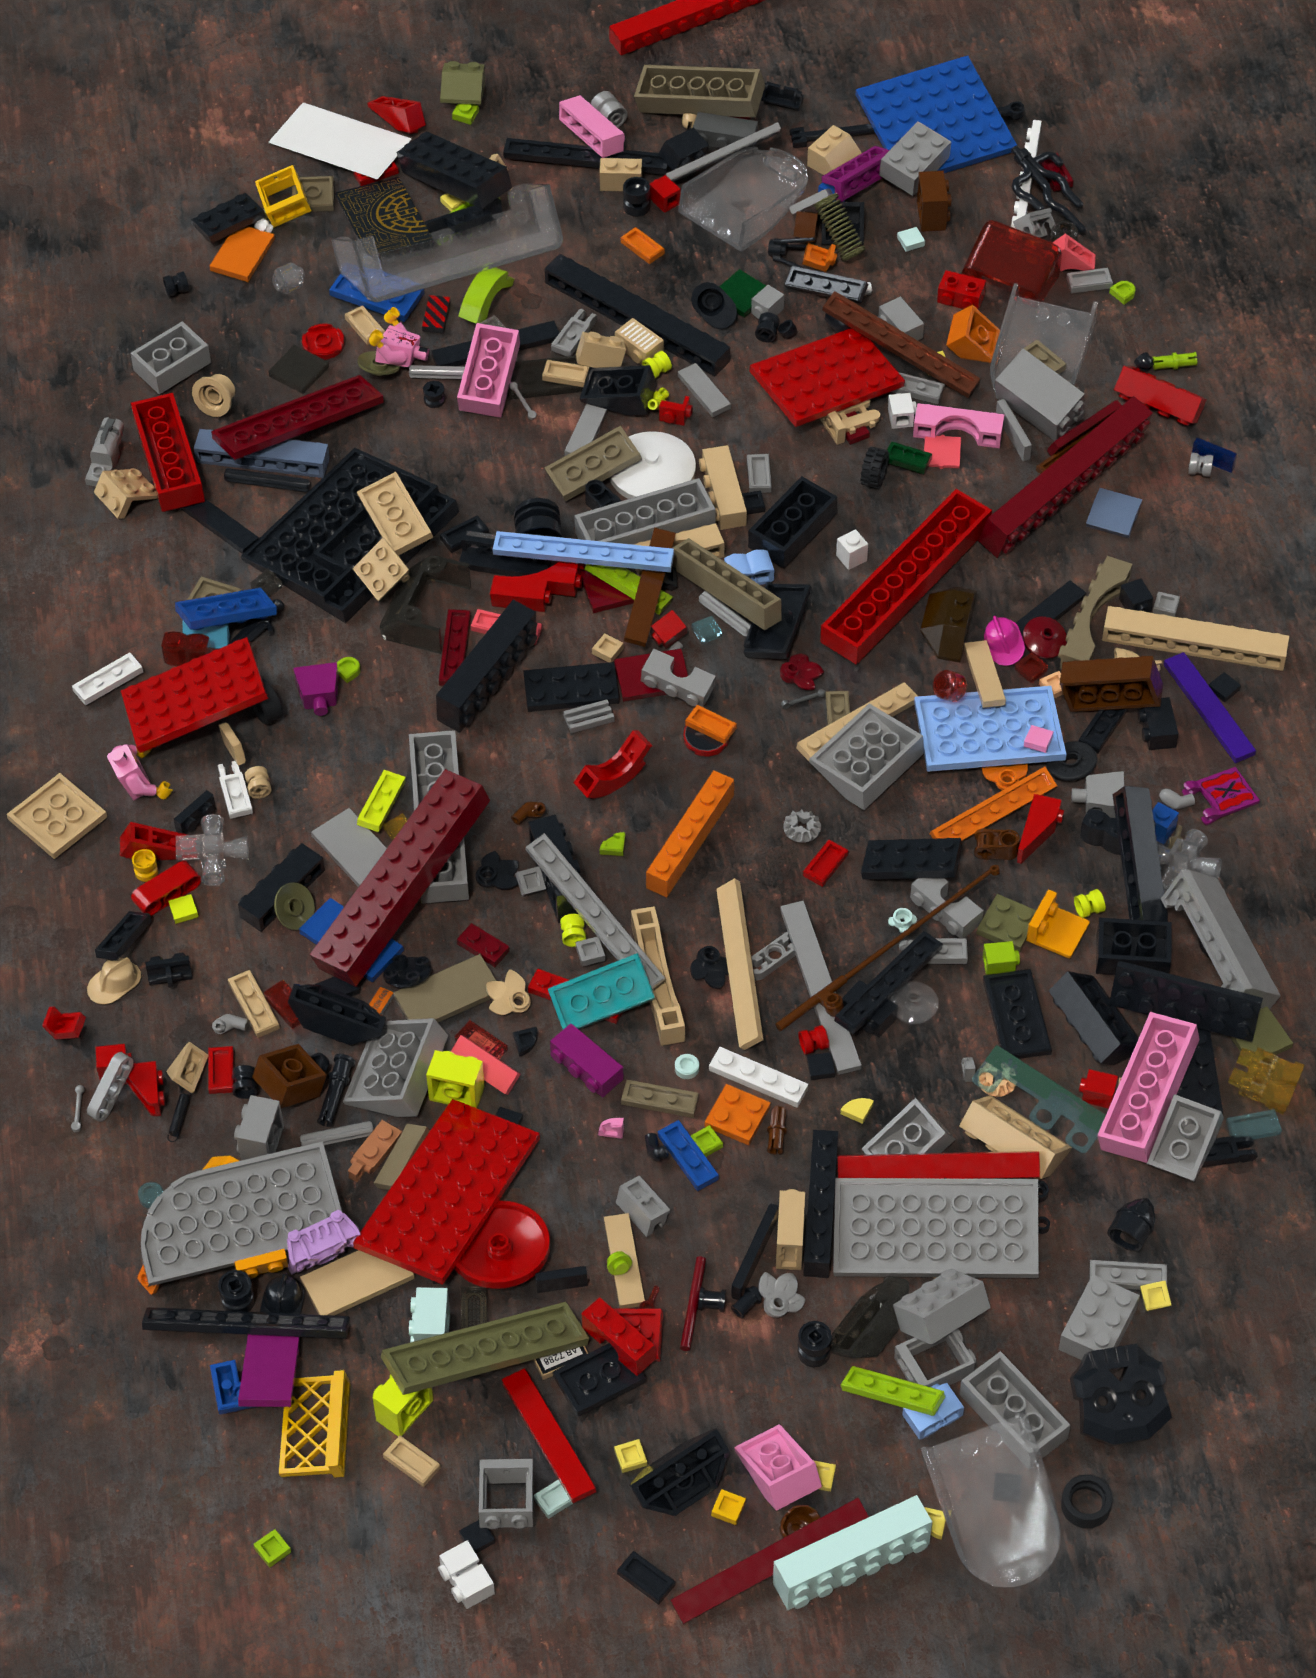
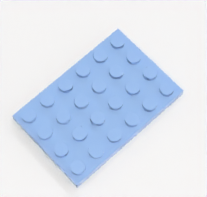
M1052 687L1004 689L1005 705L987 708L982 707L978 692L914 697L919 731L923 735V752L927 772L1066 760V750ZM1031 725L1054 731L1046 753L1024 747V740Z

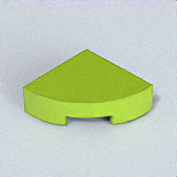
M625 832L615 833L612 837L603 841L600 846V855L623 856Z

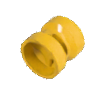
M141 849L134 853L132 863L136 878L147 882L158 875V867L155 854L148 849Z

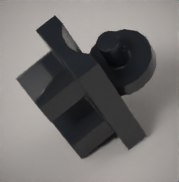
M183 952L176 953L169 959H163L160 956L151 957L150 961L145 962L149 985L168 983L169 988L173 987V982L192 979L189 956H185Z

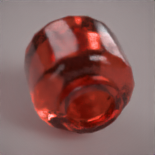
M943 670L934 678L933 691L940 699L955 702L960 700L966 693V679L958 672Z

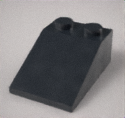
M650 365L590 368L579 399L580 402L624 415H647L649 411L648 401L653 399L657 382Z

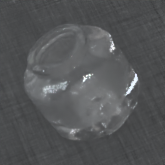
M290 262L275 269L272 282L278 291L288 294L303 286L305 274L301 267Z

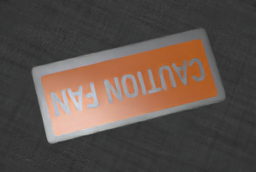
M379 985L368 1004L378 1014H383L393 999V992L395 991Z

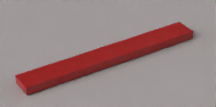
M1039 1151L837 1156L838 1178L979 1179L1040 1177Z

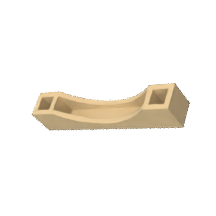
M655 906L631 910V927L635 942L665 977V981L653 989L656 999L650 1001L660 1044L663 1046L685 1042V1024L680 1005L672 987Z

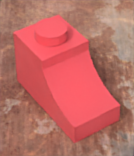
M1066 233L1048 245L1047 262L1061 272L1066 269L1082 271L1095 269L1096 255Z

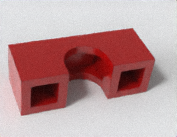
M599 1297L581 1313L582 1328L600 1344L607 1340L618 1353L619 1361L636 1376L655 1361L654 1344L602 1298Z

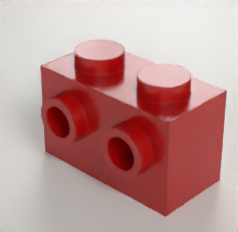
M945 270L938 287L937 303L961 309L973 305L979 310L985 296L986 280Z

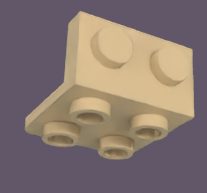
M135 468L102 471L94 493L117 519L125 518L132 501L157 499L154 486Z

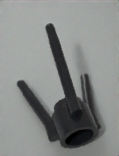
M815 238L770 239L768 256H773V261L781 262L791 267L803 268L794 262L782 258V255L786 256L787 249L805 250L807 246L787 243L814 242Z

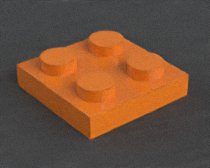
M726 1084L705 1120V1127L710 1125L715 1132L750 1145L771 1107V1102Z

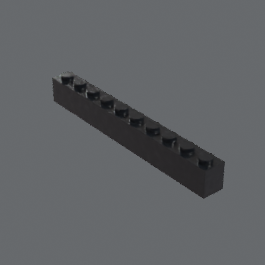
M559 254L544 268L545 283L622 326L634 318L664 340L665 350L690 364L696 363L703 371L715 377L730 362V346L726 343L720 342L708 333L700 331L673 314L660 309L655 304H651L640 296L627 291L622 286L609 281L604 276H600L589 268L576 263L571 258Z

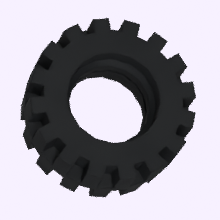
M872 446L868 448L866 457H864V463L862 464L860 478L862 485L878 489L882 486L888 467V450Z

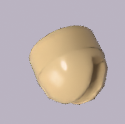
M691 113L683 114L682 124L685 129H687V126L693 128L697 115Z

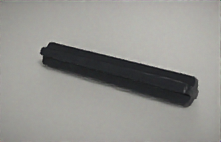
M227 468L224 473L225 481L301 492H308L310 488V480L231 468Z

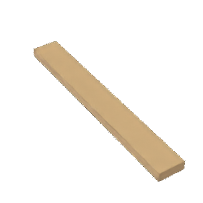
M734 878L717 888V896L738 1043L740 1048L746 1050L763 1040L741 885L740 881Z

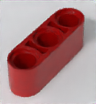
M180 861L135 889L131 899L142 913H149L152 916L169 906V900L183 897L200 885L202 878L187 861Z

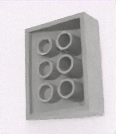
M869 703L809 759V762L845 799L865 810L924 754L923 735Z
M434 1018L385 1021L380 1036L367 1040L343 1103L395 1117L418 1116L428 1090L426 1074L434 1051H443L449 1035Z

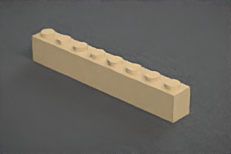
M1108 606L1102 641L1178 654L1184 652L1190 656L1283 671L1289 636Z

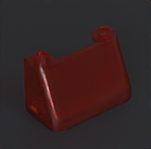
M989 220L983 226L961 274L979 279L985 276L1019 290V298L1023 304L1038 309L1059 277L1062 253L1060 248L1052 242L1000 222Z

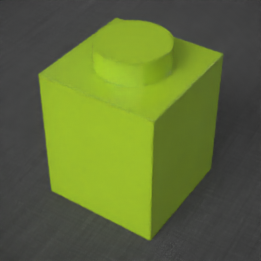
M1013 941L984 944L982 958L986 975L1016 970V965L1020 964L1019 951L1014 950Z

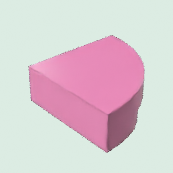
M611 1118L603 1121L600 1124L598 1135L623 1138L624 1118Z

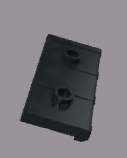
M767 582L765 589L781 599V621L766 630L752 622L743 645L745 648L743 652L747 658L787 659L812 588L810 584H773L772 582Z

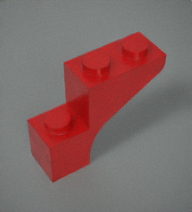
M125 1044L95 1047L96 1068L99 1080L102 1079L115 1054L123 1052L132 1058V1053H127ZM156 1061L133 1063L125 1084L130 1087L150 1115L161 1116L160 1106H165L164 1092L159 1090V1085H164L162 1070L157 1069Z

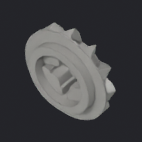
M801 809L799 812L792 811L791 815L785 817L783 829L788 838L803 843L812 841L819 835L821 823L819 817L813 815L812 811L804 812ZM798 821L803 824L806 823V829L803 826H798Z

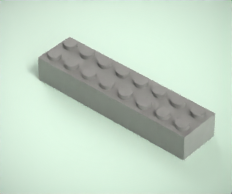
M455 730L409 734L414 811L445 769L459 775ZM464 838L421 896V904L469 900Z

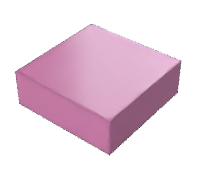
M1031 725L1024 740V747L1046 753L1054 731Z

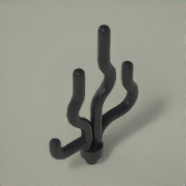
M1017 145L1011 149V152L1015 155L1013 159L1024 169V173L1016 177L1012 182V190L1015 195L1030 203L1037 211L1045 209L1044 205L1036 197L1025 192L1020 187L1022 183L1032 177L1042 187L1044 202L1047 206L1062 214L1079 233H1085L1086 227L1064 205L1053 200L1051 186L1045 178L1058 182L1063 194L1076 208H1082L1083 202L1070 189L1068 181L1064 176L1055 171L1044 169L1040 165L1046 160H1051L1060 167L1064 163L1063 159L1056 153L1049 151L1033 158L1026 148L1020 149Z

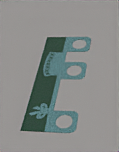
M996 1045L973 1075L972 1082L986 1092L991 1093L997 1088L1003 1078L1009 1080L1040 1100L1029 1115L1031 1121L1043 1129L1049 1130L1061 1115L1065 1116L1075 1123L1065 1138L1066 1143L1079 1152L1086 1153L1097 1139L1106 1115ZM981 1073H991L995 1078L994 1083L991 1086L982 1085L979 1081ZM1040 1109L1050 1111L1052 1120L1048 1123L1040 1122L1036 1117L1037 1112ZM1075 1133H1084L1088 1137V1143L1085 1146L1074 1144L1072 1137Z

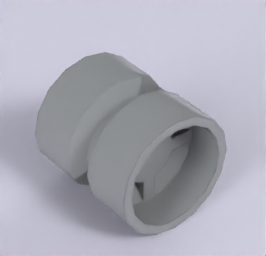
M602 91L592 99L591 105L617 128L625 122L627 111L611 92Z

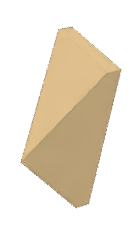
M188 1042L166 1072L174 1082L190 1093H193L207 1061L208 1054L191 1042Z

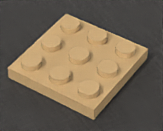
M59 773L7 813V818L55 859L105 820L107 813Z

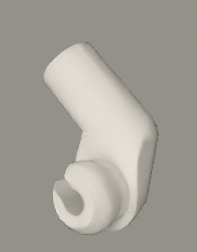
M267 215L265 218L254 222L255 229L269 233L272 232L273 225L269 224V221L266 220Z

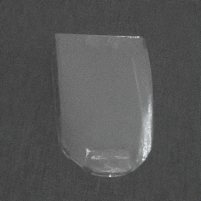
M758 147L745 148L683 184L678 212L737 250L743 251L773 229L790 210V206L794 205L802 196L808 183L807 169L798 158L783 150L771 147L769 151L758 150Z
M1014 283L990 366V377L994 391L996 378L1023 348L1035 340H1039L1066 363V370L1059 375L1075 386L1097 320L1098 302H1093L1090 313L1018 297V284Z
M1019 1412L1013 1418L933 1447L925 1446L921 1448L953 1543L964 1566L975 1577L997 1587L1022 1586L1042 1576L1052 1565L1059 1551L1061 1526L1048 1475L1027 1414Z

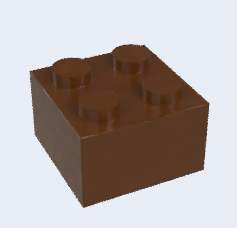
M944 171L918 173L917 208L921 232L946 230V223L950 222V209L948 207H951V194H947L949 192V180L945 179Z
M299 1044L259 1055L253 1079L272 1100L280 1101L281 1108L320 1097L327 1074Z

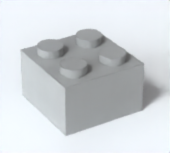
M251 1095L248 1104L243 1106L241 1125L236 1126L234 1139L237 1140V1152L240 1153L241 1161L275 1153L284 1128L280 1101Z

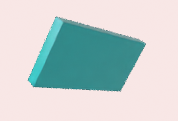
M638 953L548 988L562 1029H565L570 1023L577 1029H582L656 999Z

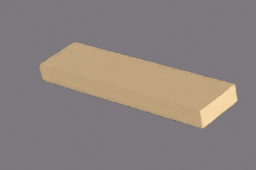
M987 640L964 643L965 654L982 707L1004 706L1006 699Z
M629 1213L604 1217V1224L610 1255L614 1252L622 1251L629 1255L632 1260V1265L625 1274L614 1275L619 1308L645 1306Z

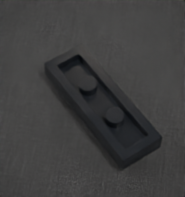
M129 911L95 949L96 958L118 961L152 922L150 914Z

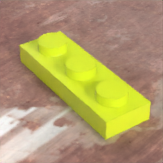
M383 770L357 819V825L379 832L405 784L406 777Z

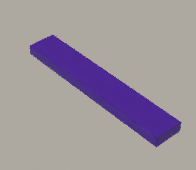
M1182 652L1164 660V666L1234 763L1254 756L1256 753L1255 748L1187 655Z

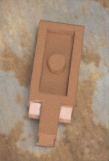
M381 1120L353 1155L350 1161L352 1165L348 1170L349 1178L358 1182L365 1172L369 1174L375 1172L394 1148L402 1131Z

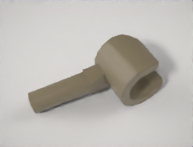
M1181 825L1177 826L1175 835L1169 837V852L1170 849H1178V853L1182 852L1183 838L1181 837Z

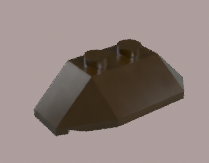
M952 587L929 594L920 632L934 650V654L938 659L960 663L977 590Z

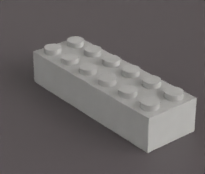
M700 478L574 515L575 533L578 539L631 545L651 540L654 527L679 533L716 523L715 507Z

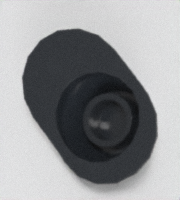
M705 282L698 285L692 292V306L709 325L714 328L723 329L733 324L737 315L736 305L721 287L715 283Z
M284 1272L283 1275L271 1279L264 1291L260 1312L300 1314L305 1296V1289L302 1283L295 1278L289 1277Z

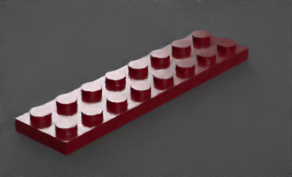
M357 375L211 431L212 439L236 460L308 431L318 429L321 426L336 422L347 416L354 415L365 409L372 408L383 403V395L361 375Z

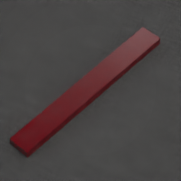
M856 1498L674 1597L670 1602L684 1625L772 1577L774 1561L856 1524L869 1516L859 1498Z

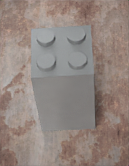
M1024 348L995 380L996 398L1006 400L1013 411L1054 441L1069 432L1071 425L1075 421L1079 422L1085 414V394Z

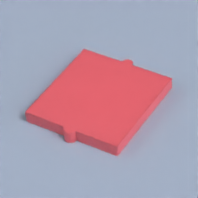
M943 434L935 438L925 437L924 451L932 453V460L928 467H939L940 469L959 468L961 437H950Z

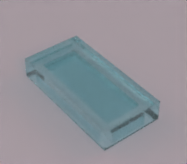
M1275 1109L1230 1117L1226 1120L1230 1136L1234 1137L1252 1136L1254 1140L1281 1135L1282 1132Z

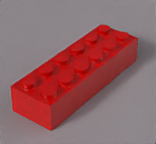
M169 393L132 402L131 408L161 511L165 512L205 502L201 480L174 394Z

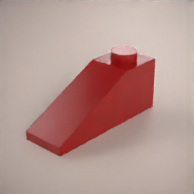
M381 96L367 103L371 110L398 131L413 134L418 132L419 128L426 125L420 102Z
M1034 794L1018 849L1017 863L1022 864L1055 832L1057 823H1062L1064 810L1061 809L1062 800Z
M130 822L120 836V856L132 859V856L138 850L148 849L155 854L156 861L195 859L197 857V837Z

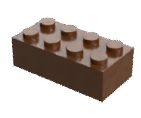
M1153 656L1062 662L1059 684L1070 712L1161 706L1163 683Z

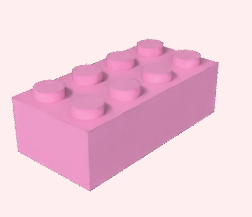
M480 323L476 324L457 396L460 411L501 418L520 347L519 330Z

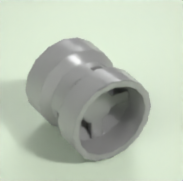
M1191 452L1188 474L1196 475L1199 473L1204 477H1210L1213 455L1200 456L1198 453Z

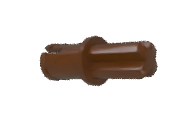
M779 1105L772 1109L770 1126L767 1128L769 1133L767 1152L773 1155H777V1149L779 1155L783 1153L784 1135L787 1133L785 1128L787 1110Z

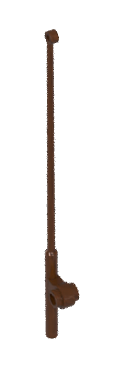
M992 865L988 871L851 971L836 978L775 1023L779 1031L784 1030L819 1003L825 1008L827 1014L835 1017L844 1008V1003L841 996L834 992L845 985L848 979L990 874L993 876L999 875V866Z

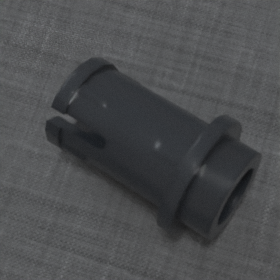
M755 1286L745 1289L744 1295L731 1306V1310L739 1318H744L755 1304L761 1303L763 1296L760 1294L759 1289Z

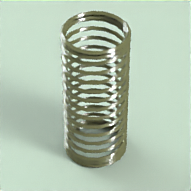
M834 193L814 204L816 211H819L818 215H822L820 219H824L822 223L826 224L824 227L828 228L829 236H833L831 240H835L833 244L837 245L836 249H839L838 253H841L842 261H846L862 253L866 248L865 246H860L845 254L847 251L862 244L861 241L850 248L842 250L846 246L860 240V237L840 246L845 241L857 236L858 233L837 242L856 231V229H853L835 238L840 233L852 228L853 224L832 234L839 228L852 222L850 220L837 228L831 229L850 217L847 216L829 225L834 220L846 215L847 212L826 221L845 210V208H842L824 217L829 212L843 206L842 203L821 213L828 207L841 201V199L836 200L839 195Z

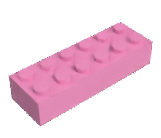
M1153 1012L1149 1013L1097 1135L1101 1150L1141 1162H1148L1174 1094L1177 1095L1200 1040L1197 1024Z

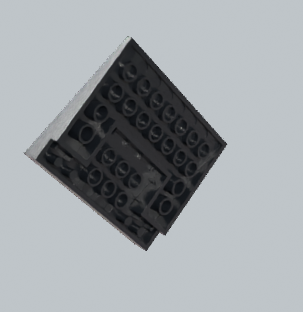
M354 448L241 555V559L342 622L347 623L374 596L353 568L382 539L362 504L357 491L396 472L433 537L459 513L456 499L440 493L437 485ZM431 539L398 556L406 565Z

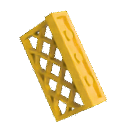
M344 1370L334 1371V1375L295 1378L294 1387L304 1386L307 1391L298 1399L293 1396L292 1401L294 1403L291 1407H284L279 1475L280 1477L332 1474L334 1478L344 1477L350 1380ZM322 1384H331L330 1391L325 1396L321 1397L315 1392ZM313 1394L319 1401L308 1410L302 1403ZM325 1405L329 1409V1414L320 1421L314 1414ZM300 1407L305 1414L294 1423L290 1419V1415ZM311 1418L317 1425L306 1434L300 1427ZM323 1429L327 1432V1438L318 1445L312 1438ZM298 1431L304 1437L293 1447L289 1443V1437ZM309 1441L315 1449L305 1458L298 1451ZM321 1452L326 1457L325 1466H313L310 1462ZM295 1454L302 1460L295 1468H287V1461Z

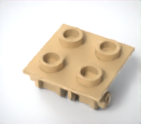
M382 538L353 568L378 601L398 581L406 582L410 578L408 567L385 538Z

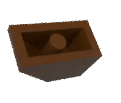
M797 211L793 236L798 238L814 237L816 239L821 215Z

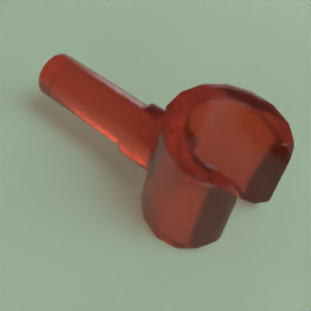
M658 1286L653 1287L649 1299L643 1301L639 1305V1309H654L655 1299L660 1289Z

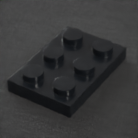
M247 193L237 195L230 201L217 205L207 212L200 213L191 220L193 226L212 244L265 218L266 215L264 210Z
M610 1343L552 1372L553 1378L577 1417L646 1383V1378L642 1372L636 1376L619 1361L618 1353Z

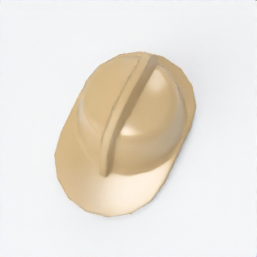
M120 957L118 961L107 960L102 970L89 981L87 986L88 996L97 1004H111L139 984L141 971L128 957Z

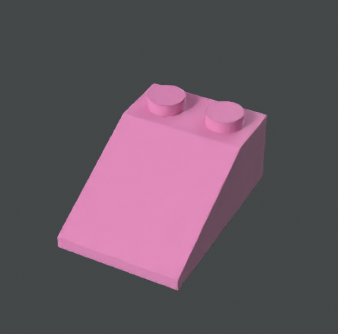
M780 1424L734 1447L735 1452L764 1498L776 1511L822 1487L815 1462Z

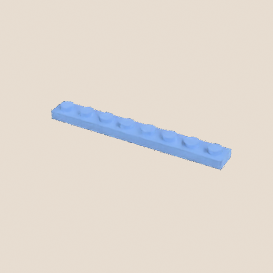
M497 531L493 545V555L671 572L674 549Z

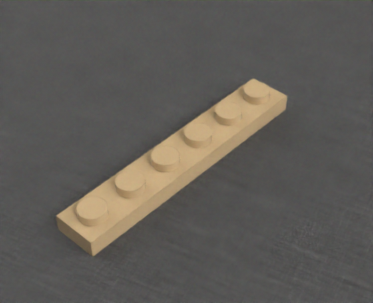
M904 682L797 743V750L809 761L819 749L869 703L894 717L913 706L914 697L918 696Z

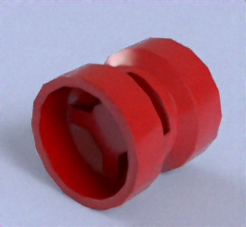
M823 1025L816 1026L811 1031L805 1029L798 1032L799 1043L805 1055L813 1053L816 1049L824 1050L829 1048L828 1036Z

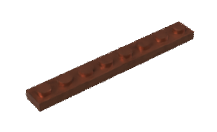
M836 291L833 292L823 306L822 311L967 398H969L980 382L981 378Z

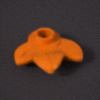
M1027 763L982 767L983 776L987 780L995 782L996 786L1001 790L1018 782L1026 776L1028 771Z

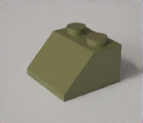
M456 61L444 63L440 103L481 104L485 89V65L477 62L460 64Z

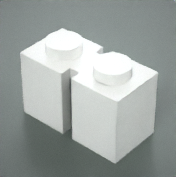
M468 1540L439 1555L441 1566L438 1567V1570L443 1580H449L452 1586H454L451 1588V1592L458 1603L462 1601L466 1609L495 1594L494 1583L484 1566L477 1564L479 1558Z

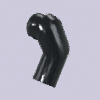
M646 1134L645 1142L648 1156L657 1162L661 1161V1159H667L669 1156L668 1149L665 1145L659 1147L657 1134Z

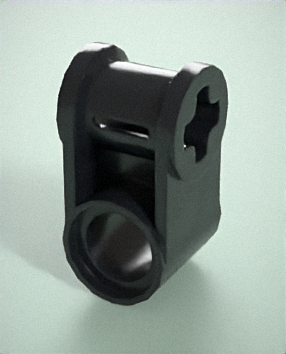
M591 480L585 486V503L592 510L621 501L600 480Z

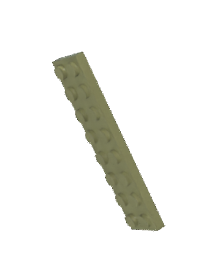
M562 1302L384 1349L381 1353V1359L400 1391L405 1395L588 1345L589 1337L568 1304Z

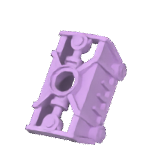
M336 1210L331 1213L330 1217L300 1231L295 1229L288 1233V1253H286L291 1275L303 1271L305 1267L309 1269L317 1264L327 1263L345 1252V1248L354 1247V1240L361 1234L357 1226L345 1213H342L341 1210Z

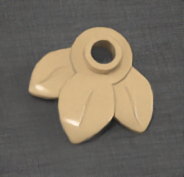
M509 970L507 972L505 982L490 981L486 983L487 993L494 1000L490 1004L489 1009L495 1014L507 1015L511 1012L523 1013L528 1010L531 999L528 993L525 992L524 979L515 971ZM514 999H520L522 1005H516Z

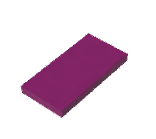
M248 1334L238 1397L239 1406L291 1407L300 1337Z

